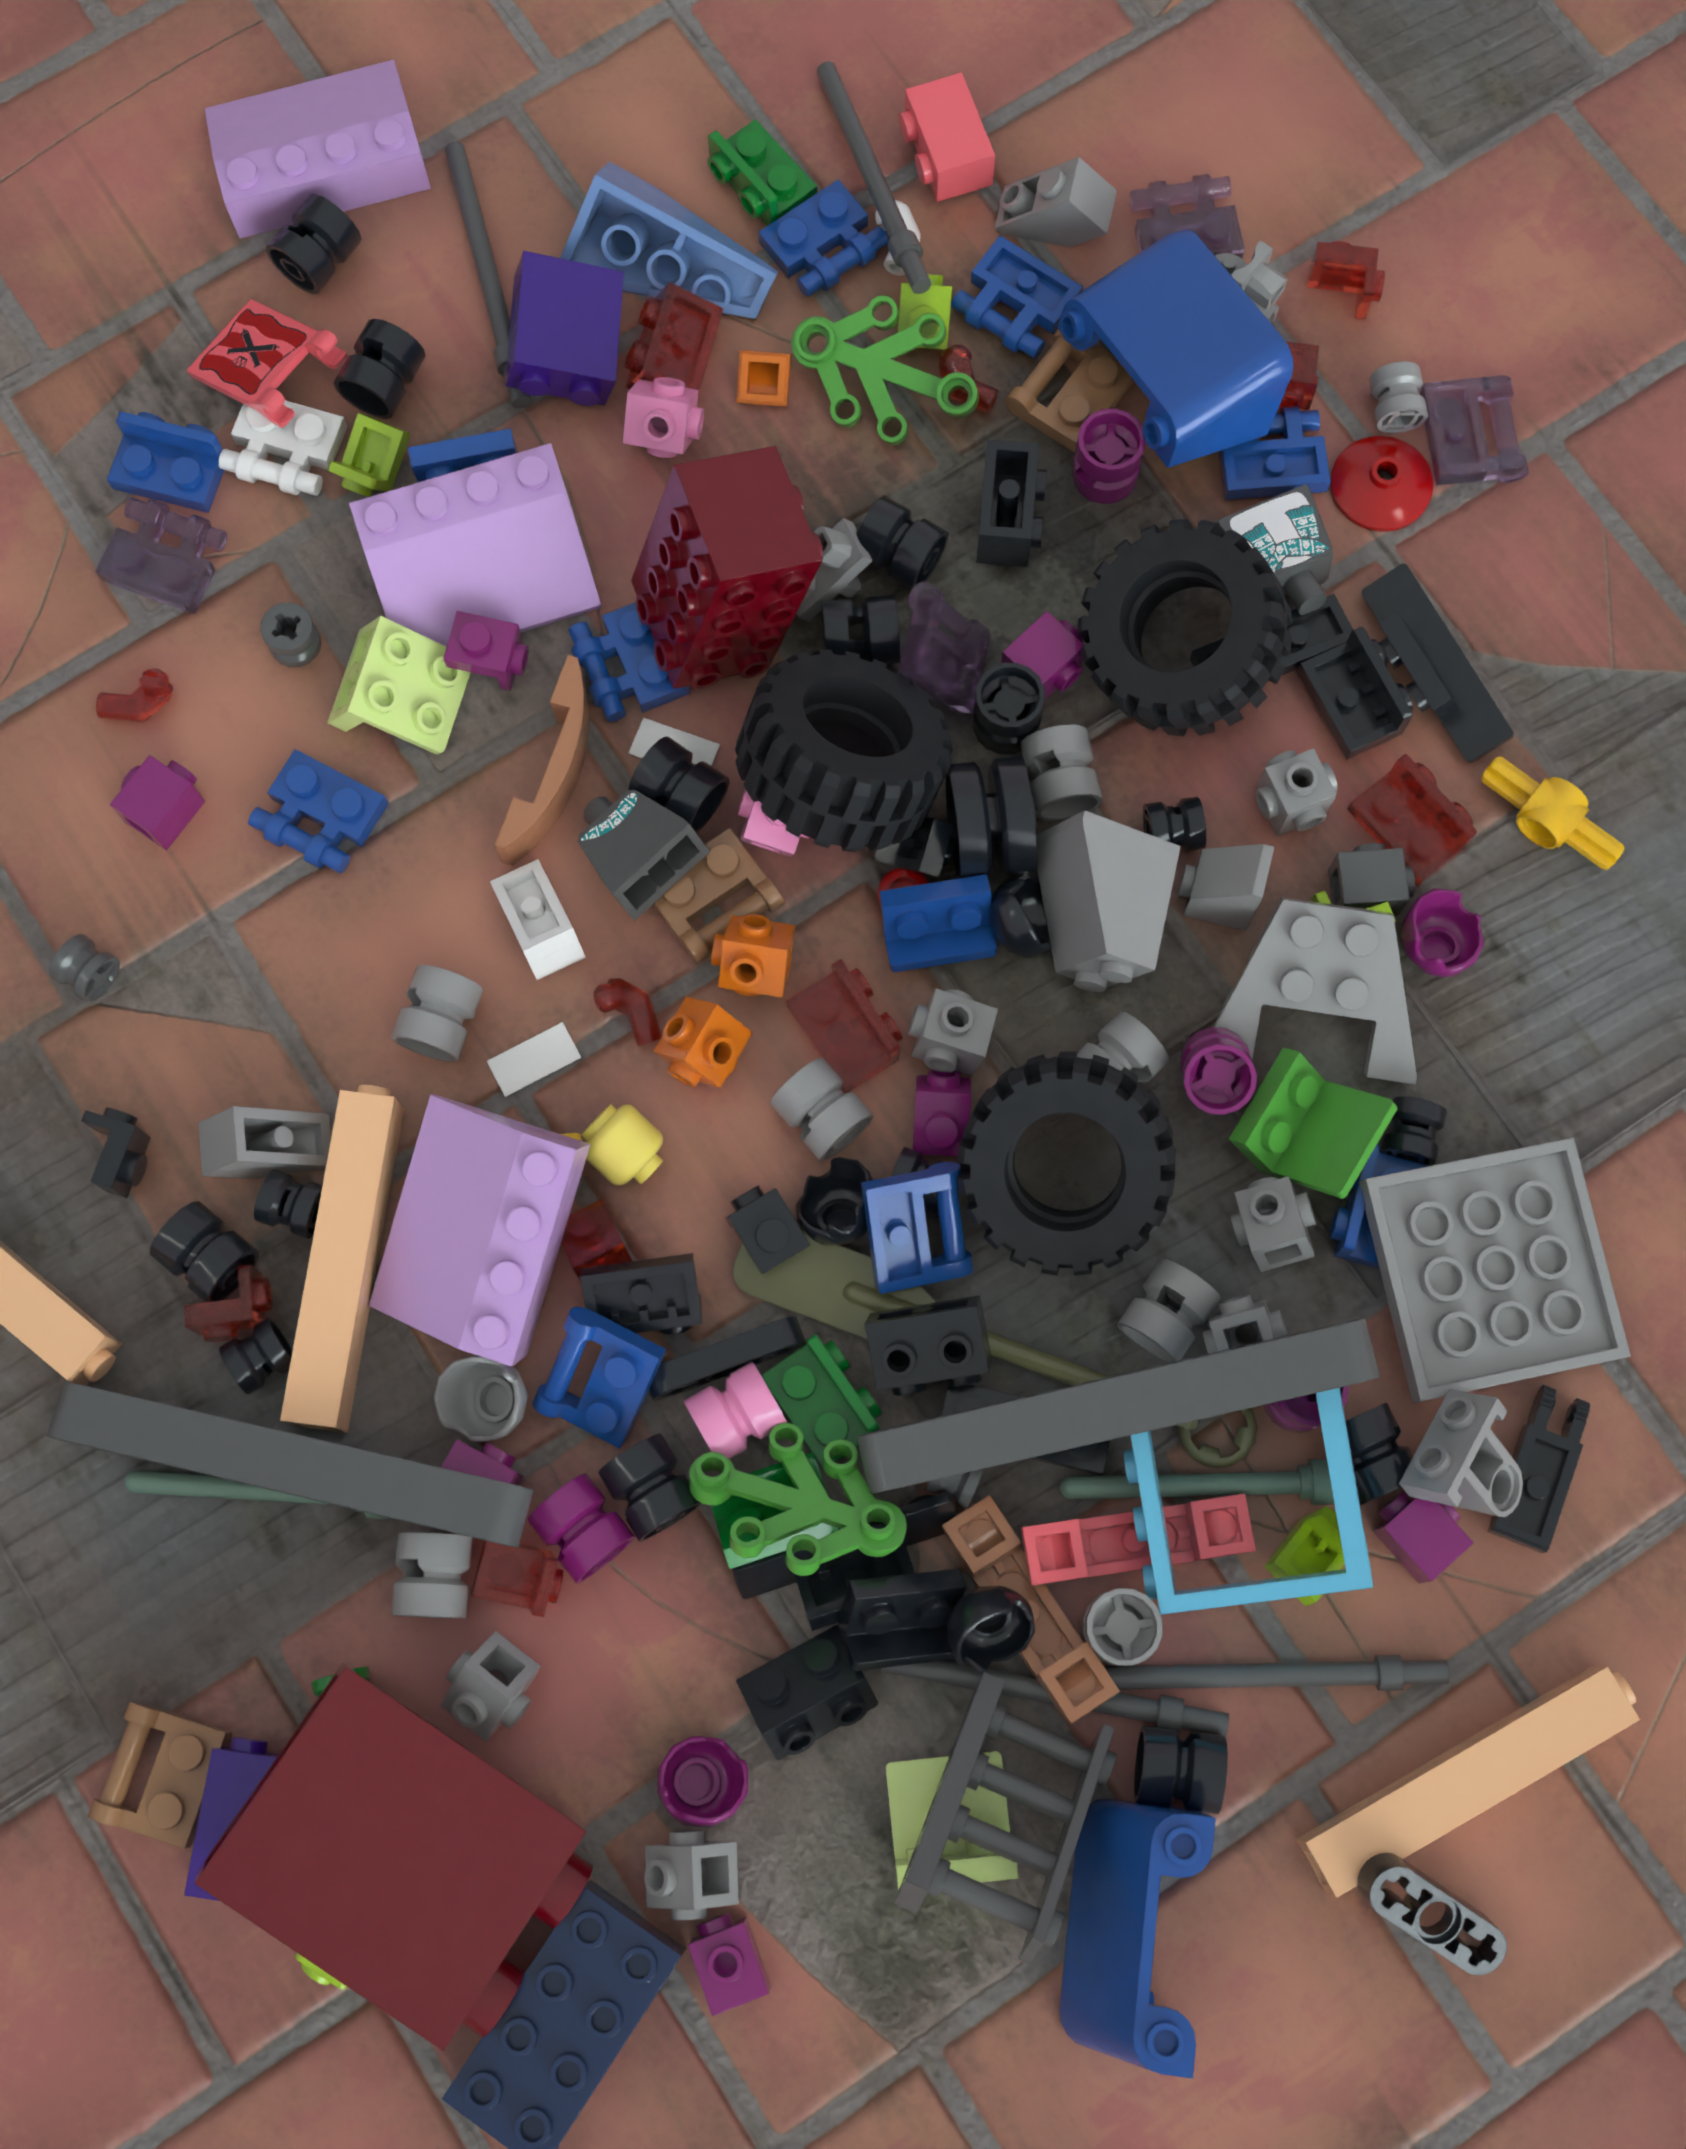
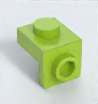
M928 274L931 287L922 294H915L909 283H901L898 332L915 325L917 319L923 314L934 313L943 320L947 334L940 346L928 349L947 350L953 287L942 286L943 275ZM934 322L927 323L923 326L921 335L926 339L935 338L939 333L940 327Z
M358 413L342 462L331 461L328 471L344 477L341 484L342 487L361 495L371 497L373 490L391 491L411 433L366 414Z
M1325 1506L1301 1517L1264 1567L1275 1578L1341 1570L1345 1563L1336 1512ZM1322 1594L1297 1597V1599L1305 1606L1316 1603Z

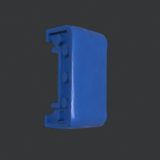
M1188 229L1167 234L1068 300L1063 307L1057 327L1063 338L1079 351L1093 348L1100 338L1150 400L1142 427L1143 437L1146 444L1155 451L1167 468L1266 436L1292 377L1293 357L1285 339L1199 236Z
M1098 1799L1090 1803L1075 1848L1059 2006L1060 2022L1066 2034L1076 2044L1162 2075L1193 2079L1196 2050L1195 2032L1189 2020L1178 2010L1154 2005V1995L1150 1987L1161 1875L1178 1878L1192 1877L1206 1867L1210 1862L1213 1851L1215 1817L1203 1812L1186 1810L1185 1808L1160 1807L1117 1799Z

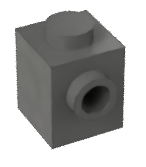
M1381 843L1363 844L1355 847L1351 852H1338L1328 869L1333 905L1367 909L1388 901L1393 915L1398 916L1409 901V898L1414 896V871L1411 865L1405 866L1403 848L1386 849L1385 845Z

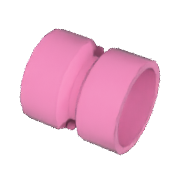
M752 1361L730 1373L731 1376L726 1378L725 1390L720 1392L719 1389L710 1385L683 1401L711 1452L720 1453L729 1460L747 1450L746 1437L749 1435L759 1439L767 1438L776 1425L787 1423L772 1393Z

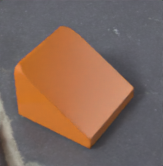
M739 350L736 403L787 407L792 354Z

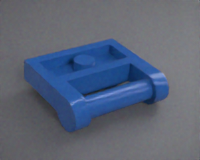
M941 1162L931 1165L926 1170L861 1182L874 1282L880 1294L961 1278L973 1272L971 1252L965 1250L957 1177L961 1174L960 1164L956 1162ZM936 1192L944 1253L937 1258L931 1259L923 1195Z
M574 1307L570 1309L565 1321L564 1330L567 1334L547 1383L539 1386L532 1404L534 1409L540 1414L550 1418L561 1417L620 1449L630 1436L667 1349L592 1310ZM592 1340L603 1347L583 1395L580 1398L567 1390L587 1341Z

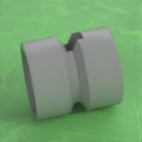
M1075 724L1052 726L1036 731L1021 741L1020 747L1028 776L1035 778L1030 783V788L1038 819L1047 821L1064 820L1084 810L1091 812L1102 804L1103 798L1097 772L1093 768L1088 767L1093 762L1094 757L1089 733L1084 726Z
M418 965L406 993L412 1005L400 1010L390 1038L400 1046L423 1056L446 1062H457L468 1035L462 1023L466 1019L474 1018L484 990L476 982L452 971L435 966Z
M1120 1011L1097 1033L1099 1040L1097 1045L1087 1043L1077 1052V1057L1092 1059L1093 1054L1109 1059L1108 1065L1120 1071L1126 1067L1138 1076V1082L1144 1084L1149 1082L1169 1062V1055L1157 1037L1138 1019L1123 1011Z
M823 1057L810 1062L795 1073L775 1093L770 1102L791 1128L802 1127L800 1139L820 1162L827 1161L847 1147L866 1129L874 1118V1115L854 1092L843 1093L841 1091L844 1081Z
M1161 1258L1143 1284L1146 1292L1145 1298L1135 1297L1117 1323V1326L1137 1345L1161 1360L1170 1363L1182 1359L1195 1339L1191 1328L1205 1324L1221 1300V1297L1211 1285L1187 1268L1168 1259ZM1167 1302L1179 1310L1177 1314L1165 1306Z
M398 1533L395 1566L403 1571V1578L394 1582L391 1615L467 1619L469 1586L461 1580V1575L471 1569L473 1538L443 1533Z
M1117 1588L1097 1595L1087 1605L1081 1619V1635L1084 1642L1087 1641L1099 1660L1109 1665L1133 1666L1146 1661L1157 1650L1163 1636V1620L1158 1607L1147 1595L1134 1589Z

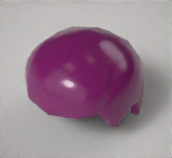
M1432 889L1418 897L1411 906L1400 928V941L1406 955L1416 966L1429 975L1452 977L1460 974L1477 961L1484 945L1481 927L1479 926L1481 922L1480 915L1465 909L1461 903L1462 894L1455 890Z
M690 1736L673 1745L658 1767V1797L667 1812L680 1823L686 1826L711 1828L731 1818L748 1793L747 1763L723 1739Z

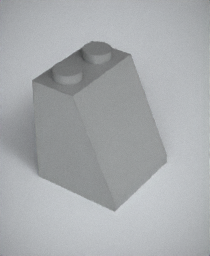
M1085 810L1037 834V872L1052 946L1055 972L1074 979L1073 984L1082 990L1104 992L1107 987L1118 983H1129L1132 981V978L1155 971L1181 846Z

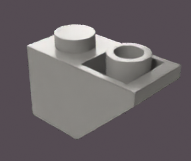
M1080 157L1005 185L1000 198V207L994 229L1004 235L1072 247L1108 233L1117 190Z

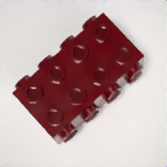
M776 446L673 465L631 579L637 595L636 608L639 619L644 626L649 625L655 641L654 655L656 663L662 672L667 671L673 689L691 685L695 689H702L715 684L722 678L740 675L742 678H751L765 672L770 667L823 561V548L820 538L815 532L810 530L803 513L804 506L801 492L796 485L791 484Z

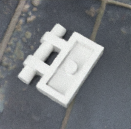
M285 400L283 404L292 409L296 415L285 427L280 428L258 411L243 404L232 429L231 436L235 444L244 446L246 449H243L240 453L223 449L219 456V468L234 472L238 479L250 483L262 480L279 485V489L282 492L292 495L304 492L318 496L322 488V476L310 473L309 471L311 466L328 470L330 462L335 461L348 428L344 417ZM268 454H273L290 460L282 465L267 461L266 459Z

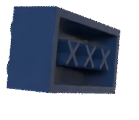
M592 1880L588 1881L574 1906L561 1923L554 1928L526 1970L510 2005L494 2028L480 2040L442 2097V2100L508 2149H557L687 1948Z

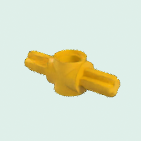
M1500 756L1493 759L1481 776L1482 783L1520 809L1515 816L1517 818V827L1526 838L1536 845L1546 849H1554L1556 847L1560 848L1565 842L1602 870L1610 869L1623 854L1625 847L1621 842L1585 817L1590 810L1588 809V800L1584 793L1569 781L1559 777H1551L1549 779L1545 778L1539 784Z

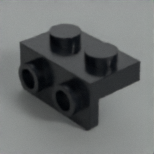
M1363 626L1352 630L1346 643L1300 663L1297 673L1346 760L1402 735L1413 716V704L1407 689L1401 683H1395L1387 669V658L1384 649L1376 639H1370Z
M838 1624L736 1680L764 1740L777 1760L783 1759L788 1755H796L806 1751L820 1737L840 1726H849L858 1722L865 1716L867 1711L878 1705V1701L862 1670L855 1671L851 1668Z

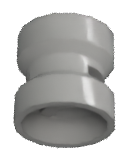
M1407 361L1394 362L1376 369L1369 378L1371 394L1373 398L1378 400V405L1374 411L1378 430L1392 434L1403 433L1413 430L1426 422L1428 418L1426 400L1418 392L1423 385L1419 365Z

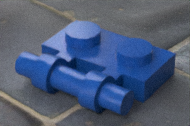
M839 179L758 232L759 244L788 279L804 268L808 272L797 279L798 287L806 297H809L821 288L824 291L829 290L839 283V276L856 265L863 267L876 258L875 252L886 246L889 239L880 226H877L865 235L860 232L868 226V214ZM838 245L844 248L829 259L823 256Z
M1000 235L971 271V283L980 288L981 292L975 298L960 289L952 300L951 308L963 314L965 322L975 329L980 330L983 327L1003 339L1002 346L1013 353L1022 351L1031 358L1036 359L1043 350L1045 341L1032 334V329L1037 324L1054 334L1058 329L1064 305L1068 300L1082 292L1083 286ZM999 301L1019 313L1014 321L993 309Z
M1298 406L1282 407L1280 413H1276L1267 435L1281 434L1283 439L1263 441L1254 439L1221 450L1219 458L1225 500L1278 496L1304 484H1307L1311 493L1327 492L1331 481L1324 436L1303 437V432L1319 430V410L1300 411Z
M636 602L602 615L603 623L608 633L604 636L593 637L587 622H578L569 628L568 631L574 643L571 649L572 654L578 658L580 666L584 667L591 682L589 693L595 706L602 708L608 722L618 721L626 715L621 700L635 695L643 713L690 694L689 686L673 689L667 671L662 672L659 669L654 655L655 641L649 625L644 626L639 619ZM616 655L625 672L624 675L617 678L610 676L604 660Z
M294 749L267 792L273 801L283 805L280 811L271 814L260 807H256L249 817L248 824L263 832L264 839L278 847L285 844L304 854L306 862L320 869L327 866L341 874L347 868L351 858L349 854L337 849L342 839L345 838L362 847L389 803L384 795ZM304 816L323 826L320 833L313 836L298 828L297 825Z

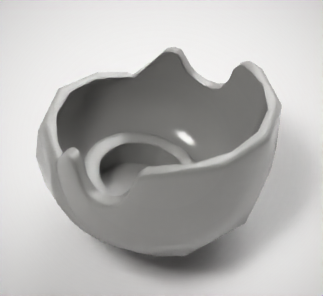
M476 1355L453 1361L438 1377L433 1399L439 1420L445 1428L460 1432L468 1437L470 1441L489 1442L510 1435L523 1420L528 1392L520 1373L514 1366L511 1367Z

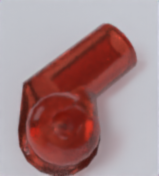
M957 344L945 349L940 356L938 366L941 378L943 379L948 374L955 372L970 376L979 392V402L976 409L989 414L995 405L999 390L975 380L970 363L972 355L968 348ZM957 389L951 393L950 398L965 404L968 399V392L963 389Z
M157 668L144 671L143 676L139 680L141 686L131 695L100 692L96 701L98 717L136 722L147 721L171 700L173 686L169 683L167 673Z
M610 978L607 984H600L595 988L593 994L594 1001L600 1011L606 1013L616 1009L618 1012L628 1016L637 1046L661 1039L662 1032L653 1004L645 991L622 978Z

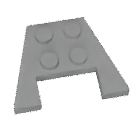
M1281 897L1249 955V961L1235 987L1231 989L1222 1005L1223 1009L1213 1027L1227 1028L1237 1033L1247 1044L1253 1059L1262 1005L1371 1020L1373 1025L1364 1068L1365 1076L1416 1085L1417 1073L1394 916L1388 912Z

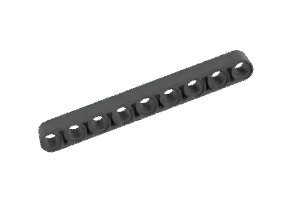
M1361 1318L886 1428L856 1437L869 1492L873 1494L1354 1385L1379 1378L1380 1374L1366 1320Z
M66 1381L63 1382L47 1433V1437L515 1548H519L534 1492L532 1489Z

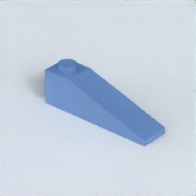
M610 161L595 174L560 257L561 259L623 271L622 292L648 296L649 300L660 302L671 300L693 304L698 309L752 319L757 318L778 274V271L657 187Z

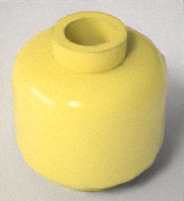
M610 1104L581 1134L586 1143L590 1144L586 1160L615 1186L624 1185L632 1178L642 1184L663 1162V1159L656 1154L663 1143L661 1131L632 1105L625 1104L616 1109Z

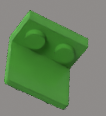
M1283 1047L1229 1137V1140L1260 1172L1280 1179L1289 1176L1292 1183L1343 1199L1350 1192L1397 1111V1105L1389 1098L1325 1081L1300 1052Z

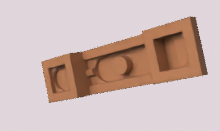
M567 655L550 700L556 722L562 723L563 727L534 803L513 797L495 843L502 863L513 866L524 858L551 830L571 798L581 773L588 744L589 704L579 660L571 655Z
M990 1495L942 1525L944 1533L976 1588L979 1586L1007 1587L1019 1593L1031 1606L1034 1616L1035 1633L1026 1650L1019 1653V1655L1070 1725L1120 1693V1690L1089 1643L1082 1641L1046 1585L1030 1586L1025 1553L1021 1549L1022 1542Z

